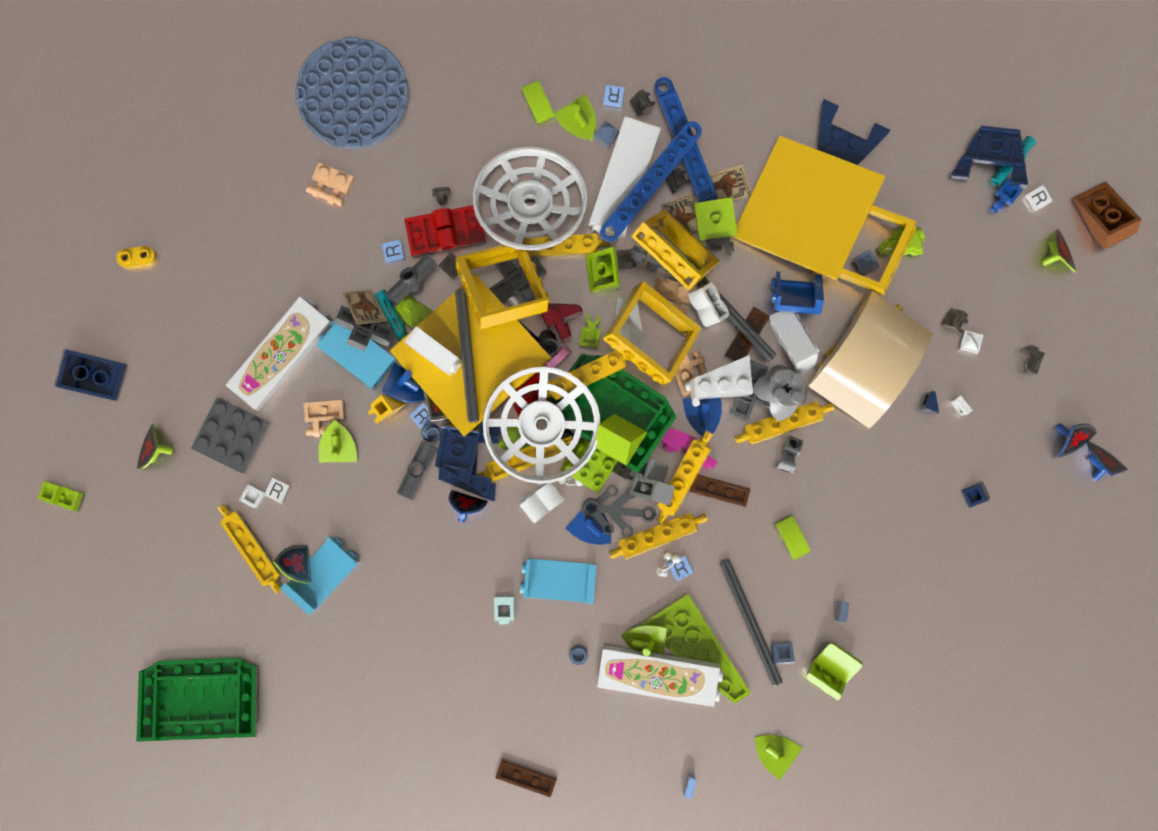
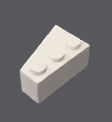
M617 299L615 318L627 299ZM636 303L619 333L647 355L638 303ZM610 348V353L615 351L616 349Z
M779 311L769 316V324L779 344L785 349L787 360L792 361L795 372L801 375L817 368L819 349L815 342L812 343L810 341L807 328L805 326L802 327L800 324L801 320L798 313Z
M750 355L690 380L691 400L739 397L753 394Z

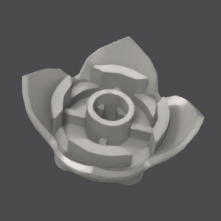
M783 365L774 366L771 369V373L759 378L752 388L759 399L769 402V410L777 421L789 418L798 406H803L807 401V391L803 382V376Z

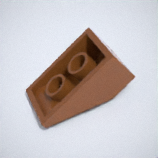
M1106 181L1073 197V201L1092 236L1104 249L1138 232L1142 219Z

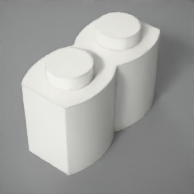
M712 282L688 294L692 306L697 310L699 319L705 327L721 322L729 316L728 308L720 299V294Z
M552 483L539 484L536 487L537 492L533 495L528 493L521 499V508L534 524L564 501V498Z

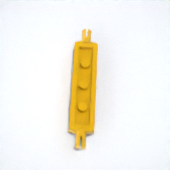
M596 233L571 235L560 244L550 248L529 250L530 257L594 253L598 251L599 247L610 246V243H603L606 241L598 239ZM550 237L524 238L523 244L540 245L553 240Z
M615 350L569 373L578 378L585 386H588L626 368L627 359L619 351ZM563 376L548 382V384L560 387L568 394L577 387L575 383ZM547 390L546 399L551 396L555 400L563 398L557 392Z
M815 401L798 407L789 418L777 421L772 416L746 425L745 433L734 436L737 444L748 440L753 445L824 420V413L834 410V406L832 403L821 406Z
M706 430L701 440L694 439L669 483V485L675 486L670 505L662 503L657 505L662 510L657 519L661 524L665 522L668 515H676L712 448L708 442L713 433Z
M570 435L561 440L566 445H569L573 437ZM555 444L544 447V458L559 454L561 450ZM528 446L519 450L527 456L536 458V447ZM513 455L506 462L510 467L519 472L536 465L523 461L516 455ZM495 460L486 464L485 471L476 474L477 476L491 478L492 482L510 476Z
M225 504L221 505V507L219 506L217 509H219L224 517L220 524L262 586L270 585L275 594H278L282 590L276 581L281 575L240 514L238 512L230 513Z
M687 513L619 541V548L609 551L610 557L613 559L622 555L627 560L698 531V524L708 521L706 514L704 513L694 518L691 513Z

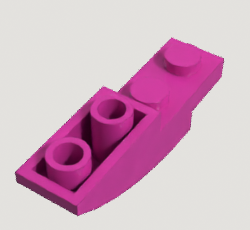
M670 428L661 442L664 444L662 447L670 453L673 451L677 453L682 447L684 449L682 452L686 454L692 441L697 438ZM708 455L702 467L713 469L718 462Z

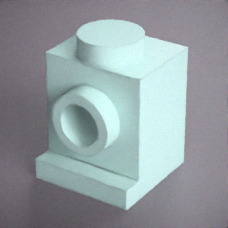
M514 596L494 597V621H499V624H511V621L515 620ZM503 606L508 607L507 613L501 611Z

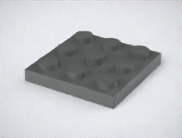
M217 397L191 449L244 474L270 422Z

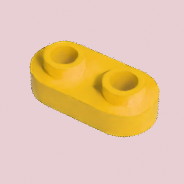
M148 246L125 248L120 250L116 256L117 263L127 269L150 266L154 264L157 258L156 252ZM147 252V257L142 258L143 253ZM128 255V259L124 261L123 257Z

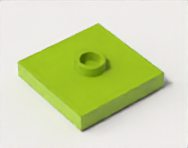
M732 197L694 203L700 241L738 235Z

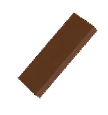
M753 307L746 321L760 334L769 319V315ZM739 330L724 356L732 361L744 358L753 344Z
M697 475L691 486L690 493L746 507L751 488Z
M503 758L495 777L498 780L550 798L557 777Z

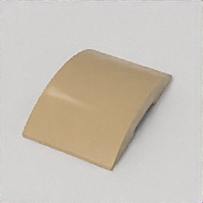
M870 291L850 321V327L832 354H828L808 384V387L869 429L887 411L904 389L922 360L933 335L929 330L874 291Z

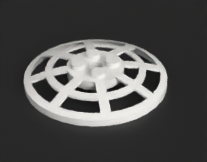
M520 147L499 154L483 167L474 184L473 207L482 228L496 241L515 249L527 251L541 250L560 244L577 230L586 213L587 189L578 169L562 155L544 148ZM522 156L538 157L536 167H522L515 170L512 169L508 160ZM549 159L560 164L571 175L561 181L555 174L543 169L545 160ZM501 164L506 174L497 181L493 190L482 186L488 174ZM534 174L533 180L520 182L517 178V175ZM541 177L549 178L556 185L548 189L544 184L540 183ZM510 179L514 187L510 190L509 194L499 192L503 184ZM576 181L581 193V208L570 207V197L566 187ZM561 191L564 198V206L553 205L552 196ZM480 193L491 197L490 207L494 217L483 220L479 209ZM496 199L507 202L509 211L498 214ZM532 199L535 201V204L527 205L525 201ZM551 212L561 214L558 221L552 226L546 221ZM568 214L579 215L573 227L566 234L560 237L555 232L562 225ZM513 217L521 223L519 229L515 230L504 221ZM498 223L504 230L516 235L514 243L497 236L488 226ZM539 223L543 228V231L526 232L528 224ZM548 235L553 240L540 245H522L524 237L537 238Z
M545 366L531 367L510 375L494 390L484 411L483 433L491 456L508 474L530 483H553L573 475L591 458L598 443L596 435L600 424V414L593 395L578 378L557 368ZM540 372L539 384L528 385L518 391L509 384L523 375ZM548 373L563 376L575 383L577 387L568 394L560 387L547 384ZM504 389L511 398L503 409L501 419H489L493 403L498 394ZM539 389L538 401L528 404L521 397L529 391ZM547 390L557 392L564 398L556 405L546 401ZM581 393L586 395L591 405L594 422H582L580 409L574 400ZM516 402L523 409L519 418L507 419L511 406ZM568 404L574 410L576 421H565L561 411ZM545 419L547 426L544 429H538L536 427L537 420ZM489 427H501L502 437L509 448L501 457L492 444ZM507 427H518L521 437L514 444L508 436ZM564 429H576L573 439L567 446L560 439ZM582 430H593L590 445L579 460L572 450L578 443ZM525 443L536 447V458L525 455L519 449ZM555 444L561 450L559 454L544 458V447ZM513 455H516L523 461L536 464L535 476L521 473L510 467L506 462ZM565 456L573 463L572 467L561 473L543 476L544 464L554 463Z

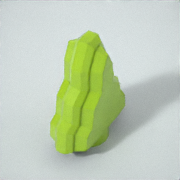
M899 226V228L893 231L892 237L882 242L878 247L880 254H893L905 227ZM920 227L916 228L904 255L911 254L914 257L923 254L921 242L925 241V235Z

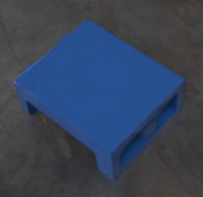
M776 271L775 278L771 279L770 289L774 290L771 294V302H774L775 311L821 315L824 303L822 274H814L813 282L781 280L780 272Z

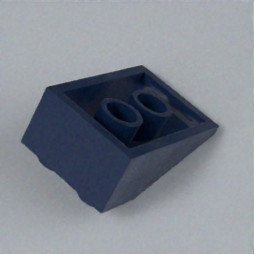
M64 348L54 386L115 401L125 364Z

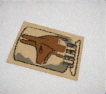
M742 164L709 174L718 199L732 197L733 201L750 197L752 194Z
M692 193L660 205L662 211L666 209L692 235L698 233L694 206L696 202Z
M373 290L342 292L357 325L387 321Z

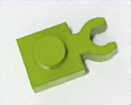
M587 314L586 323L588 327L582 326L579 346L598 349L601 329L595 328L600 323V316L597 315V320L591 322L589 320L590 314Z

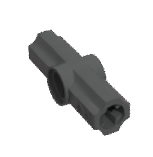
M425 254L413 267L403 269L400 273V280L386 292L387 298L397 306L410 292L420 290L423 286L422 280L436 268V262L429 255Z
M421 441L412 462L408 465L407 472L397 491L398 494L410 500L413 499L422 478L426 475L427 468L437 449L436 447ZM415 465H419L422 468L418 476L412 473Z

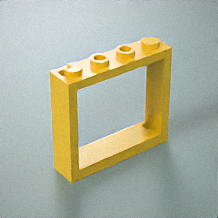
M873 205L869 214L903 226L905 229L880 282L844 268L839 278L885 296L917 228V221Z
M666 209L644 221L632 235L648 253L688 290L706 277L720 262ZM661 221L664 223L662 227L658 224ZM656 226L671 242H673L688 258H690L700 268V270H698L693 264H691L653 227ZM644 233L645 237L642 239L640 235ZM688 276L693 279L691 283L686 281Z
M501 245L456 257V270L480 329L547 312L548 303H550L548 292H545L543 289L542 278L537 276L536 265L530 260L529 250H520ZM518 258L536 300L487 312L470 270Z
M643 281L633 288L603 339L611 345V348L619 351L625 359L633 362L640 371L652 377L654 382L657 381L660 385H664L672 381L702 328ZM639 299L686 336L667 370L619 333Z

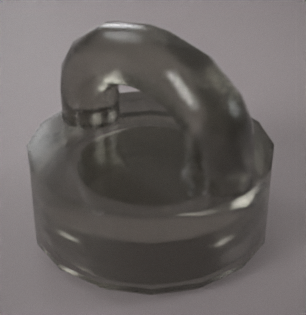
M449 187L433 188L432 197H436L440 205H446L448 197L451 196V189Z

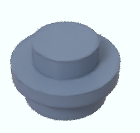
M428 423L422 428L421 436L427 442H434L440 436V429L436 424Z
M576 645L570 649L569 659L575 665H582L588 659V651L585 647Z

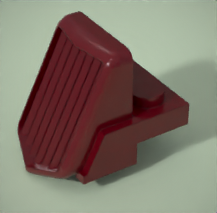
M548 303L547 312L540 314L547 329L555 328L564 345L570 342V336H572L567 322L583 315V310L578 304Z

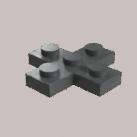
M535 256L531 259V262H534L536 265L537 276L542 277L547 271L538 258ZM515 259L495 264L504 279L489 289L502 304L514 295H517L522 303L536 300L522 267L519 266Z
M341 306L334 323L352 331L346 344L364 352L370 339L388 347L395 329L380 322L357 325L350 309L345 306Z
M750 360L753 388L756 381L766 375L769 367ZM753 392L749 396L736 397L730 414L749 420L755 403L769 409L770 404L768 401L759 399Z

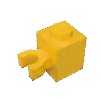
M382 394L370 404L372 409L368 411V414L376 413L377 419L374 422L377 424L397 413L405 406V403Z

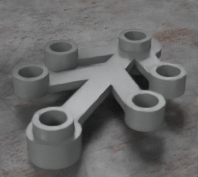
M634 245L633 249H630L629 252L632 253L631 257L634 262L643 265L646 260L648 261L646 268L655 272L659 269L670 273L657 260L648 257V252L645 249ZM671 273L669 274L671 279L678 281Z
M615 485L608 486L607 490L597 499L588 498L582 504L584 515L594 517L606 535L614 532V526L607 523L601 513H608L625 537H630L633 534V528L627 525L620 515L642 517L646 522L653 521L657 516L656 510L651 506L644 507L643 509L621 507L629 499L636 497L628 495L631 487L610 506L601 504L610 496L617 495L618 488ZM610 487H614L616 489L615 494L609 493ZM589 504H593L595 506L594 511L588 510L587 507ZM647 510L651 511L652 516L650 518H647L645 516V512ZM605 526H611L612 530L610 533L605 532ZM626 527L630 528L631 533L629 535L624 534V529Z

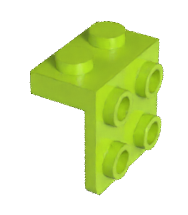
M580 438L572 450L579 460L585 454L590 442ZM595 449L588 462L571 477L591 490L599 492L616 466L617 460ZM566 458L560 470L565 471L573 466V463Z
M830 642L810 663L805 678L838 700L843 694L846 683L862 668L863 663L836 643Z

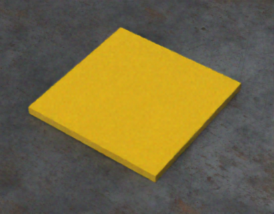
M779 136L736 226L738 235L732 236V238L838 280L886 176Z
M474 274L472 277L486 311L491 312L506 308L483 281ZM454 292L417 327L462 360ZM468 297L467 304L479 415L478 422L469 423L467 419L462 361L460 362L459 370L449 376L404 342L411 332L390 350L406 370L412 372L413 379L463 436H466L483 421L488 400L502 381L520 370L542 367L551 359L518 320L480 329ZM535 373L523 375L509 384L517 390ZM504 389L495 399L490 413L509 397Z

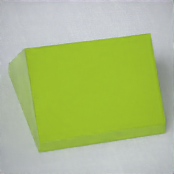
M615 247L585 255L590 292L617 290L620 288Z
M614 414L599 424L596 435L598 442L596 449L627 466L647 432Z

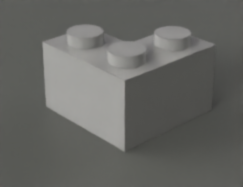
M648 459L641 471L635 473L629 494L670 505L675 486L664 483L669 465Z

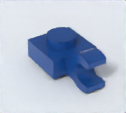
M1008 178L995 193L999 199L990 209L997 213L1005 203L1009 206L1012 205L1023 189L1010 186V179Z

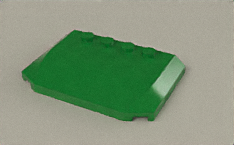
M581 353L568 373L603 356ZM621 369L586 387L597 403L600 423L616 414L647 432L627 464L628 468L639 473L675 422L677 416L666 397ZM581 393L574 400L580 409L582 422H594L591 405L586 395ZM551 396L548 401L556 405L563 398L555 400ZM568 404L561 411L565 421H576L574 410ZM582 430L581 436L591 442L593 430Z
M239 658L157 661L150 667L139 671L136 742L257 737L258 667Z

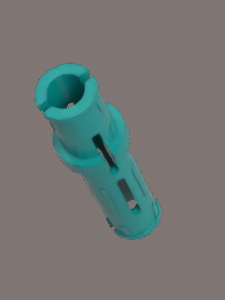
M1026 136L1022 142L1024 160L1027 157L1026 154L1036 144V140L1031 136ZM1002 166L991 178V182L1000 187L1012 173L1013 167Z
M384 289L377 292L375 297L391 325L390 327L395 329L394 333L400 342L408 335L404 327L405 323L400 320L392 302L385 295L386 290ZM385 302L387 303V305H388V307H389V309H390L392 315L390 314L388 308L386 307ZM394 320L396 321L398 327L400 328L401 333L399 332V330H398V328H397V326H396Z

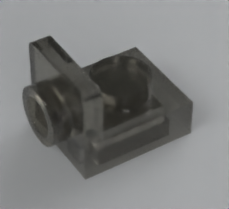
M730 237L711 238L705 241V247L708 250L710 249L711 252H719L724 248L726 259L731 257V253H734V244L730 242Z
M1028 345L1020 349L1021 353L1029 355L1024 362L1023 367L1025 370L1023 374L1033 376L1038 373L1045 353L1039 351V348L1036 346Z

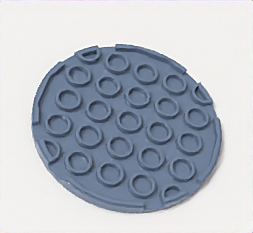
M343 37V39L333 42L329 41L317 48L306 59L298 74L295 96L299 113L312 133L330 145L346 149L369 147L388 137L398 127L405 115L409 100V87L404 69L391 51L373 40L359 37Z

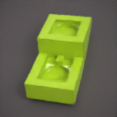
M539 80L521 87L537 124L555 116Z
M44 480L37 499L78 512L84 493Z
M793 515L775 523L793 560L811 552Z

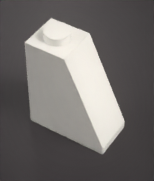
M417 326L404 341L449 376L452 373H456L461 366V359Z

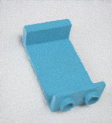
M334 319L330 324L331 329L327 334H322L318 339L319 344L317 347L374 390L397 360L371 339L365 352L346 344L352 331L334 323Z
M332 536L325 539L326 542L310 558L312 583H301L291 579L280 588L308 615L314 613L359 563L357 560L358 556L350 549L347 551L342 546L344 543L336 536L334 538Z
M527 558V562H523L522 574H525V582H521L520 593L524 594L523 598H541L593 604L597 565Z

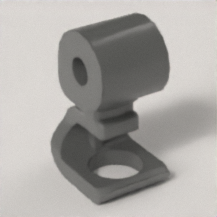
M790 435L787 436L782 448L785 452L784 459L776 465V469L790 474L795 472V456L800 454L803 440Z

